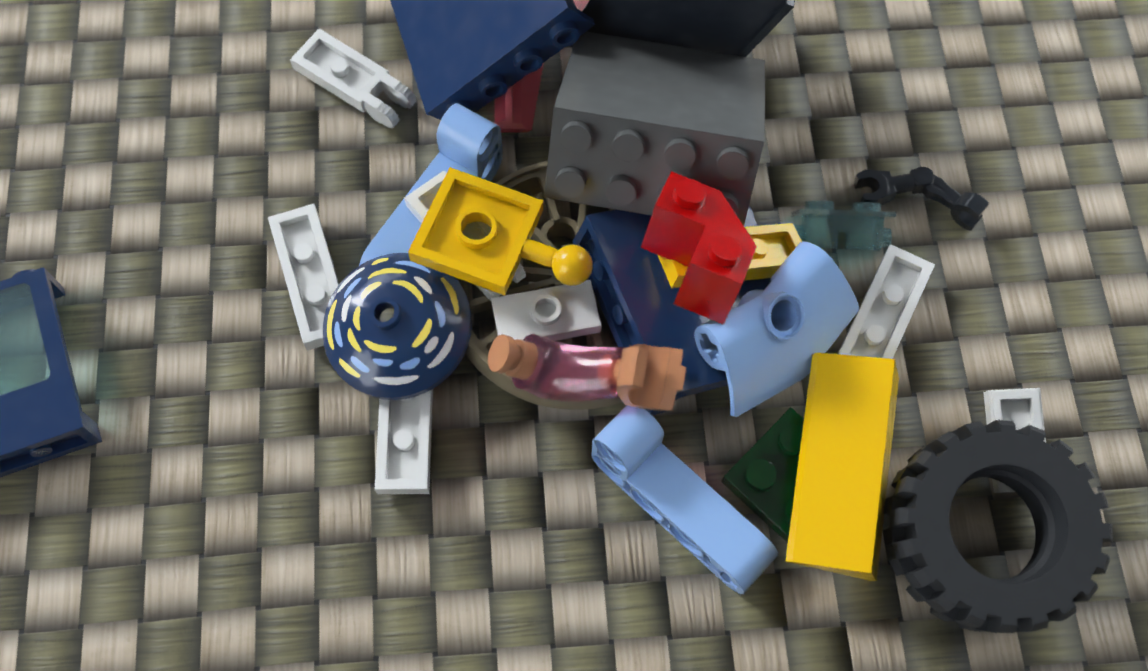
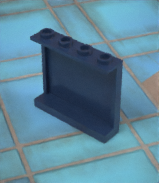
M390 0L427 115L439 120L455 103L476 113L492 100L504 95L511 86L526 75L537 71L545 61L564 47L575 43L582 34L596 25L593 18L576 8L573 0Z
M749 206L744 227L758 226L754 213ZM611 210L587 215L572 242L573 245L585 248L591 255L593 269L588 279L591 280L593 291L621 355L623 348L636 344L683 349L681 365L686 367L683 390L676 392L675 402L682 397L727 386L728 382L725 371L711 367L701 356L695 342L696 328L711 319L674 305L680 287L671 288L658 255L641 248L651 215L622 210ZM771 278L744 280L732 308L737 307L742 297L749 291L756 289L765 290L771 283ZM647 410L652 416L666 412Z

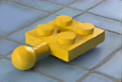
M449 167L408 250L409 259L412 262L504 296L522 258L552 268L557 280L568 286L584 283L590 277L593 269L591 255L585 248L579 245H566L558 250L531 239L544 210L543 200ZM472 222H483L491 228L490 233L485 238L479 240L467 238L463 234V230Z

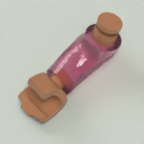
M501 334L493 341L488 354V365L491 371L500 374L506 373L507 376L512 377V382L516 388L525 390L539 398L556 401H593L620 398L625 405L656 411L673 410L676 392L683 390L686 367L681 365L683 349L655 347L645 344H636L627 348L575 346L553 341L536 334H530L523 340H514L511 336Z

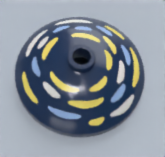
M393 253L379 256L354 269L334 291L327 305L323 320L324 348L337 374L357 391L367 396L384 400H402L416 397L441 384L461 362L467 350L472 331L470 304L458 280L453 276L410 261L408 253ZM388 308H393V317L386 322H381L380 316L382 312Z

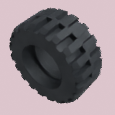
M995 420L987 425H983L980 421L963 425L952 432L945 433L915 452L907 460L909 464L897 472L891 483L895 491L893 496L885 499L884 515L890 517V527L883 530L885 546L893 545L896 559L889 562L896 576L904 575L909 581L910 585L906 588V591L916 602L925 601L931 606V614L943 621H954L959 624V628L991 633L1033 632L1048 628L1050 621H1064L1077 612L1075 602L1089 601L1098 589L1097 583L1091 580L1092 575L1106 573L1111 557L1108 554L1102 553L1101 550L1102 543L1113 541V528L1111 523L1102 522L1100 510L1109 508L1104 491L1094 493L1088 481L1093 479L1095 475L1086 462L1075 465L1069 459L1073 454L1071 447L1060 439L1049 444L1044 442L1046 437L1045 431L1034 426L1027 425L1016 430V425L1013 421ZM987 477L1004 483L1022 498L1032 515L1035 527L1033 553L1027 565L1016 576L1007 579H993L980 574L963 559L954 544L949 525L950 506L957 489L971 479Z

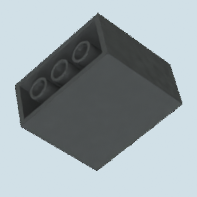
M586 31L573 45L554 105L544 198L652 215L654 206L672 171L720 190L744 226L765 139V60Z

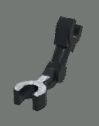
M919 167L911 170L908 174L891 176L890 171L866 169L856 174L853 183L855 189L870 187L875 191L862 195L860 201L861 209L873 210L893 201L896 194L906 192L923 194L926 198L935 200L951 209L950 213L954 221L969 231H972L983 216L981 214L989 205L985 198L976 193L966 192L961 195L953 190L942 178L935 176L933 171L927 167Z

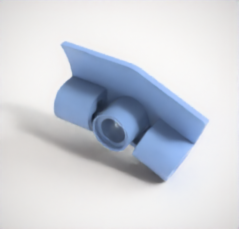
M800 242L774 273L771 283L765 290L756 289L746 293L738 306L730 310L724 325L709 320L698 326L695 330V342L701 356L711 367L726 373L730 395V415L738 417L805 378L810 373L812 354L827 352L857 314L859 306L851 286L834 260L820 247L809 242Z

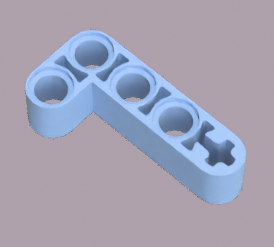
M458 103L452 105L442 117L437 129L436 139L439 153L407 195L443 170L447 173L449 167L491 182L501 165L503 157L500 126ZM404 199L369 243L361 257L359 266L379 256L393 253H408L421 223L408 209Z
M626 405L593 439L592 459L616 485L723 583L735 592L744 594L778 556L776 547L760 530L662 444L664 431L647 410Z

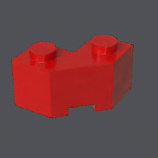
M671 171L654 206L641 248L669 260L673 259L688 267L674 305L724 325L744 282L757 246L720 190Z

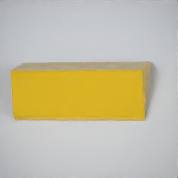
M830 353L812 354L786 562L869 581H877L899 384L895 359Z

